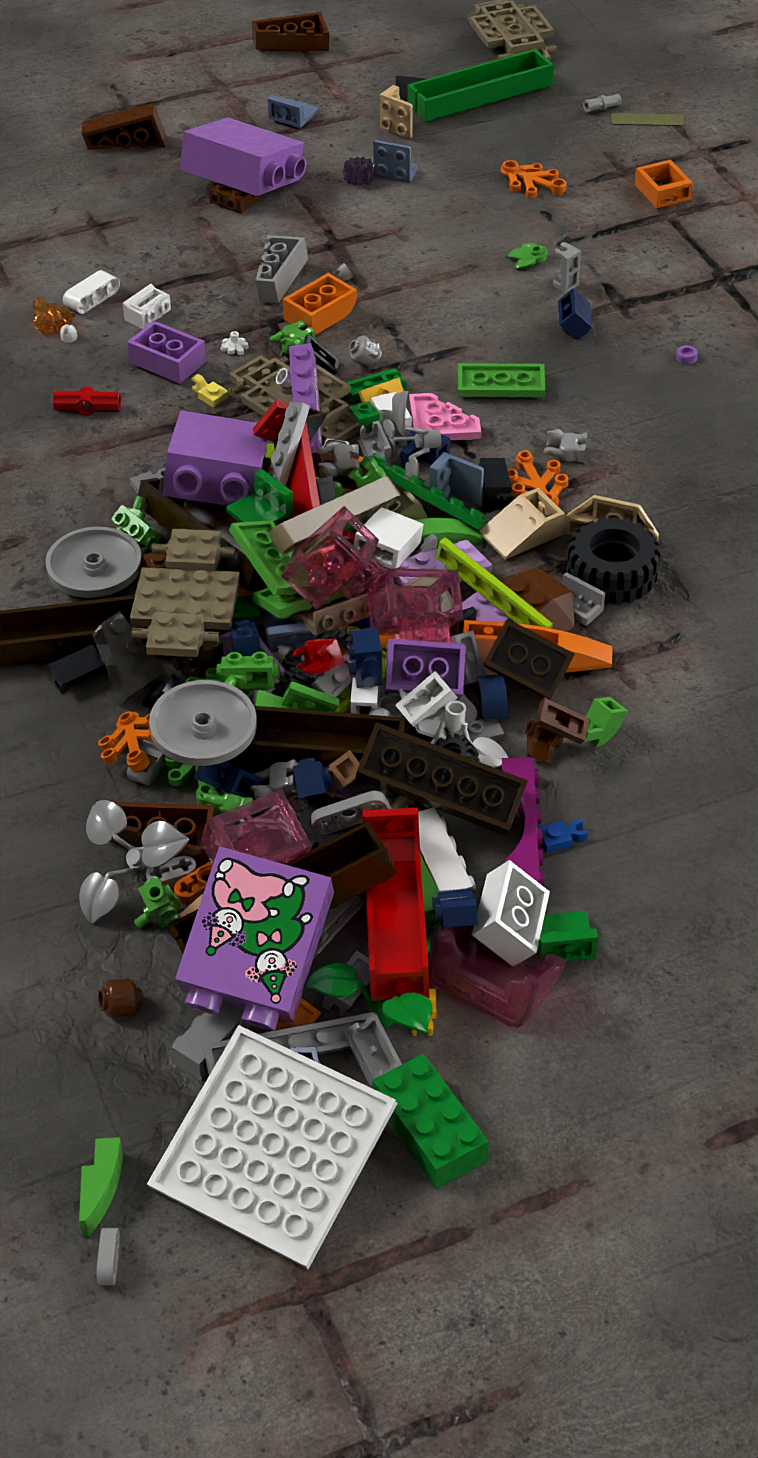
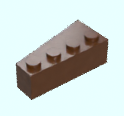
M321 12L252 21V40L256 50L329 51V31Z
M154 103L83 121L81 134L88 150L113 149V147H123V149L130 148V146H142V148L157 145L159 147L166 146V134Z
M111 801L120 806L126 815L127 825L117 835L130 845L142 847L141 838L144 830L153 822L164 821L189 838L188 843L175 857L190 856L194 858L197 865L201 866L212 860L216 830L214 805ZM114 839L111 840V843L119 844Z

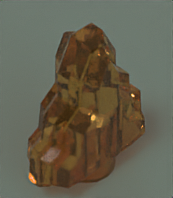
M41 297L33 300V311L35 312L34 326L43 334L52 331L60 333L62 326L71 324L75 317V313L65 306L61 307L56 303H50Z

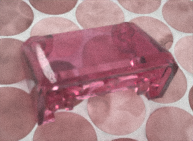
M474 926L445 928L437 934L428 965L429 982L435 988L511 1028H519L531 1018L559 981L567 964L566 960L556 955L544 954L537 960L535 967L524 961L513 967L472 936Z

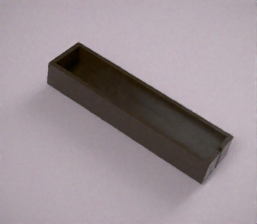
M161 477V481L158 478L140 481L138 496L145 498L142 510L147 515L154 518L160 525L166 527L171 532L173 529L221 531V547H235L236 555L235 558L221 557L218 568L222 571L239 572V584L246 590L255 591L258 588L267 587L229 532L232 523L241 522L230 515L227 510L218 504L162 496L164 477Z
M135 595L1 610L0 667L59 660L90 645L94 646L99 655L146 649L147 639H132V628L148 629L149 626H133L130 623Z
M254 706L257 722L255 736L242 753L226 762L271 767V765L277 762H288L295 759L299 763L303 759L315 758V761H320L325 767L329 768L328 765L350 750L360 763L376 722L406 733V718Z
M368 821L284 864L331 877L334 894L329 909L336 908L339 904L354 896L361 895L364 891L398 874L387 848ZM198 909L168 924L182 955Z

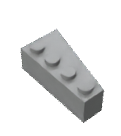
M267 235V244L264 246V255L261 257V265L255 280L260 302H268L270 304L280 302L308 260L305 238Z

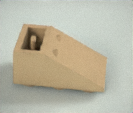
M539 488L519 495L481 528L479 533L506 560L564 534L565 513Z

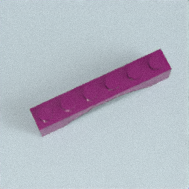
M502 758V771L528 780L517 809L524 832L521 841L505 859V862L510 860L544 887V870H539V866H543V849H538V845H542V829H537V824H541V808H536V804H540V788H535V784H539V769H534L533 758Z

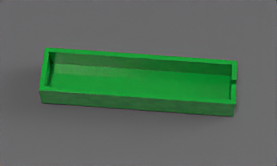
M532 49L408 84V103L413 105V110L424 121H432L439 117L449 116L456 112H464L470 108L481 107L484 104L495 103L498 100L512 98L519 94H526L530 91L544 89L547 86L553 85L554 64L537 49Z

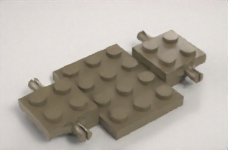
M496 0L474 4V12L467 13L469 24L487 48L495 49L498 46H504L505 54H498V59L537 49L550 61L551 56L548 53L557 52L556 44L546 46L544 40L548 37H554V29L535 5L525 7L523 3L516 5L513 0Z
M261 355L229 373V381L235 384V386L229 388L230 394L235 396L245 391V393L241 394V402L262 416L276 400L288 404L293 402L292 386L282 387L276 383V376L282 368L291 371V368L288 366L290 364L289 359L284 356L280 360L277 358L268 360ZM316 364L320 412L326 414V418L321 424L322 442L325 443L327 438L345 441L360 432L359 422L350 412L349 404L340 399L350 393V385Z
M173 529L171 539L167 544H152V554H166V569H141L130 615L131 625L149 626L148 629L132 628V639H147V655L198 657L199 648L203 642L219 643V632H205V629H231L240 574L239 572L217 571L221 557L235 558L236 555L235 547H221V531Z

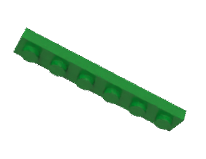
M377 454L364 456L361 465L365 466V462L374 458L378 466L386 472L393 483L475 529L480 530L488 523L489 520L483 518L484 514L474 508L469 510L463 507L464 503L454 497H451V499L445 497L444 491L437 487H427L424 485L425 481L414 475L410 477L404 474L405 470L397 465L390 466L386 464L385 458Z

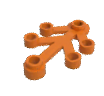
M507 160L501 166V173L510 180L509 190L511 192L521 191V182L517 180V176L523 178L527 198L537 197V188L534 187L533 183L551 189L555 196H561L566 191L567 182L564 179L558 178L559 172L556 169L542 171L543 166L540 163L518 166V163L513 160Z
M526 450L520 451L516 455L515 466L521 471H526L529 479L518 476V472L515 469H507L510 482L514 483L511 489L512 496L518 497L529 492L525 490V487L532 490L539 488L558 506L559 498L557 496L563 488L568 486L569 479L566 474H558L561 463L558 460L548 461L547 470L540 478L533 466L534 457L531 452ZM555 476L554 486L548 492L546 486Z
M128 711L120 715L116 723L117 729L113 734L104 736L98 742L103 751L101 758L106 765L116 762L127 745L129 748L127 764L133 773L141 772L150 765V760L146 753L140 750L138 739L153 741L150 733V714L146 717H140L137 712ZM140 727H148L149 729H148V730H142V729H139V728H140ZM123 734H125V735L122 737V739H121V740L117 743V745H116V742L121 738V736H122Z

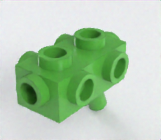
M136 496L132 509L121 505L111 520L118 525L116 529L132 536L140 548L144 545L152 550V544H157L163 535L144 520L146 514L141 511L145 498Z
M232 652L226 657H222L221 664H217V679H221L223 683L232 685L239 690L274 689L275 679L279 678L280 675L279 663H274V657L267 656L264 652H256L252 656H242L238 652Z
M153 877L138 888L146 905L143 909L144 913L134 920L138 928H143L152 920H156L161 928L169 927L168 924L179 919L180 913L178 909L182 908V905L169 884L164 886L159 877Z

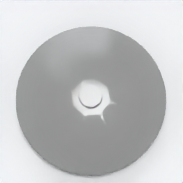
M87 527L72 531L58 539L51 546L46 556V570L51 583L64 593L84 598L107 596L126 588L137 578L142 567L141 550L135 539L123 531L109 527Z
M212 680L191 681L168 690L154 704L149 719L150 733L156 747L164 755L177 762L195 766L219 764L238 756L252 742L257 726L256 711L248 696L232 685Z

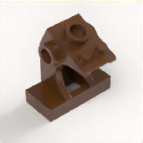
M544 698L540 701L537 717L535 720H530L525 729V734H527V755L530 758H535L542 763L550 765L554 748L561 746L564 737L578 744L585 741L590 718Z

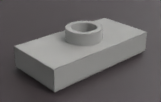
M480 719L467 722L468 734L472 743L479 737L489 738L495 742L504 740V732L498 719ZM447 729L448 735L450 734L452 738L454 734L464 736L462 729H460L457 732H452Z

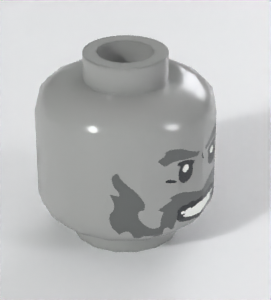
M364 335L359 336L356 340L354 339L349 346L351 359L364 367L376 365L382 355L380 344Z

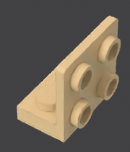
M392 85L380 94V128L408 139L412 138L413 105L400 100L399 87Z

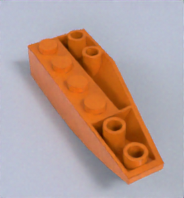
M464 620L463 633L473 630L482 663H484L505 622ZM519 624L575 654L566 673L612 667V646L561 630ZM484 667L486 676L498 675L495 672Z

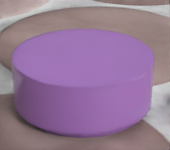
M685 345L677 349L676 360L679 363L690 365L697 361L698 351L696 348Z

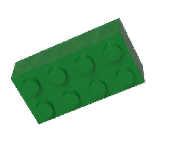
M424 1054L372 1080V1088L396 1100L397 1105L388 1122L435 1189L488 1161L489 1141Z

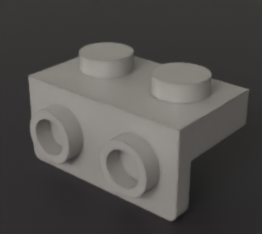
M569 573L563 575L562 584L573 592L574 620L587 626L604 611L605 593Z

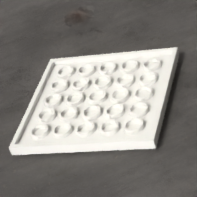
M238 1025L147 1185L149 1188L309 1269L392 1115L397 1102L383 1093Z

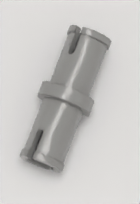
M619 94L606 97L601 95L595 99L584 100L583 107L586 112L598 109L603 111L609 107L620 106L621 96Z

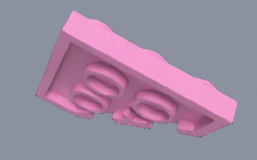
M432 393L409 394L413 428L438 429L440 434L449 437L450 441L481 439L480 420L475 415L468 416L462 413L461 408L449 402L445 404L439 401L438 396Z

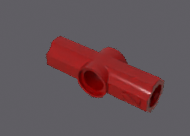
M89 386L81 388L80 391H54L53 407L55 410H77L80 414L86 416L93 414L95 411H120L121 393L96 391V389Z

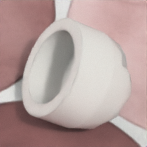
M68 324L62 326L60 330L61 340L66 343L74 342L77 339L75 327Z
M282 368L276 376V383L282 387L292 386L291 371Z

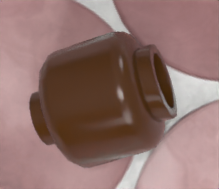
M129 978L108 980L104 983L103 988L98 990L99 1008L108 1017L133 1015L136 1012L137 1005L142 1004L141 988H136L135 983Z

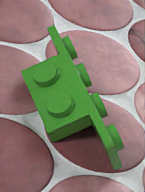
M291 681L283 698L263 690H258L254 706L335 712L339 705V698Z

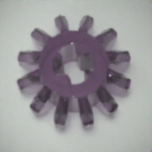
M358 156L356 158H349L344 163V180L354 186L368 185L369 182L374 181V163L369 158L365 159L364 156L361 158Z

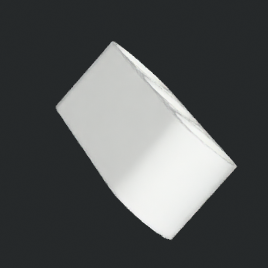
M103 270L97 271L67 290L63 296V304L83 314L114 295L119 289L120 281Z

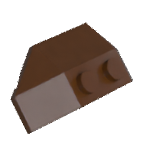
M539 567L506 576L501 581L552 622L551 629L569 633L575 629L573 592Z

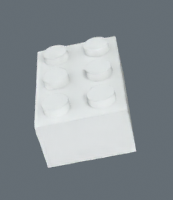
M510 860L505 862L486 876L477 912L478 925L474 926L472 936L514 967L537 952L550 891Z

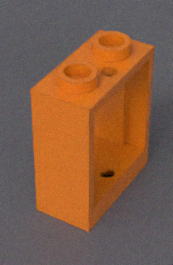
M671 159L636 168L635 186L656 209L691 200L693 182ZM664 179H669L671 182L662 186H658L655 183Z

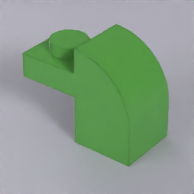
M611 697L594 699L586 715L590 720L584 742L589 741L595 747L608 742L620 728L628 710Z

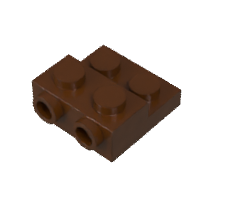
M218 182L209 188L210 203L241 214L263 196V194L255 196Z

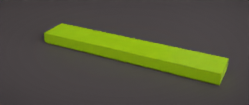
M446 537L440 540L435 558L515 623L552 628V622Z

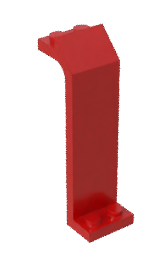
M276 400L253 427V435L273 441L274 449H276L278 434L282 429L285 411L289 404ZM306 422L286 487L293 491V515L285 518V521L320 506ZM339 529L323 537L325 538L323 547L335 544L336 556H343L353 546L355 534Z
M418 807L363 810V823L368 821L387 848L398 873L387 881L366 890L371 1001L390 1000L394 996L400 997L405 993H417L430 998Z

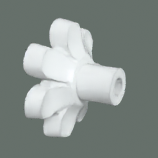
M236 331L230 333V339H223L221 350L223 352L227 351L231 355L235 351L238 355H243V349L249 348L248 342L244 338H239V333Z

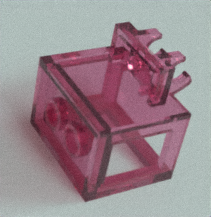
M343 506L294 549L281 577L318 610L339 591L349 600L357 597L381 577L387 568L373 556L379 539ZM347 521L367 540L365 546L359 551L342 535ZM329 528L326 535H324L305 553L302 552Z
M388 568L367 588L371 628L378 627L379 636H395V634H399V638L404 640L451 643L449 629L464 618L458 570ZM394 577L439 578L431 586H395ZM451 587L454 611L452 613L442 612L440 595Z
M282 789L208 819L201 838V844L212 865L219 846L281 864H286L310 852L312 847ZM271 807L270 812L255 818L251 817V815ZM281 815H282V817H283V819H284L286 825L288 826V828H289V830H290V832H291V834H292V836H293L295 842L292 840V838H291V836H290V834H289V832H288L286 826L284 825V823H283V821H282V819H281V817H280ZM241 819L245 821L231 828L226 826Z

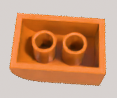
M327 273L283 298L284 320L290 324L302 320L306 323L302 330L304 331L311 327L314 329L315 335L344 319L352 311L357 300V289Z

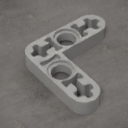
M370 791L315 810L311 815V827L318 834L328 835L363 823V810H375L372 803L379 806V809L392 808L383 793ZM346 810H353L356 812L352 816L342 815V813Z

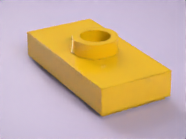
M396 378L358 391L362 403H371L372 397L392 392L400 393L404 390L400 378Z

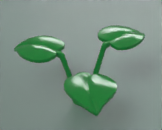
M426 936L428 954L430 951V940ZM343 963L328 964L314 972L306 983V989L335 998L348 997L355 993L359 986L367 1002V1008L373 1009L383 1027L391 1026L396 1022L425 1034L428 1031L432 1015V1003L426 996L417 993H405L400 997L394 996L390 1000L371 1001V997L362 979L357 978V969L353 966Z

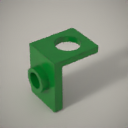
M370 402L349 407L350 412L359 422V431L362 426L366 429L368 425L373 424L375 421H379L381 424L380 413Z

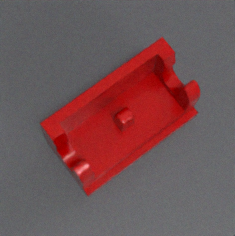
M337 639L308 640L306 645L296 649L292 654L293 657H297L300 654L304 655V662L299 663L296 667L308 674L325 673L345 662Z

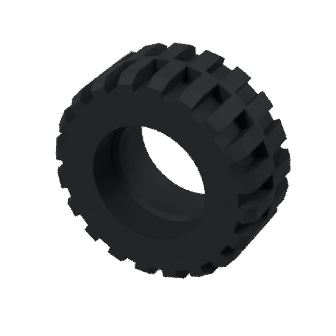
M612 517V519L599 518L596 522L590 521L585 526H581L572 535L568 549L567 573L605 593L604 604L612 602L618 605L625 601L627 603L634 602L636 598L640 599L647 592H650L657 582L660 561L659 543L650 530H645L644 526L639 523H632V520H619L618 517ZM604 559H617L624 562H608Z

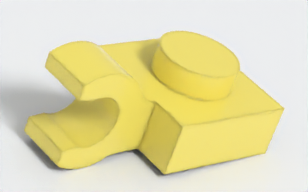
M200 374L191 378L196 383L192 386V390L198 393V399L214 408L229 398L228 390L215 382L207 384L204 377Z

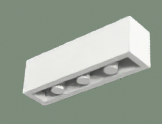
M435 808L419 811L420 855L439 891L471 888L472 893L476 891L473 877L471 875L468 876L466 873L464 858L462 855L458 856L456 852V843L453 836H448L445 819L439 817Z

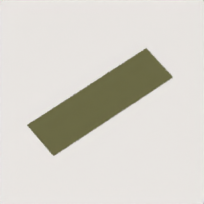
M611 113V123L684 125V114Z

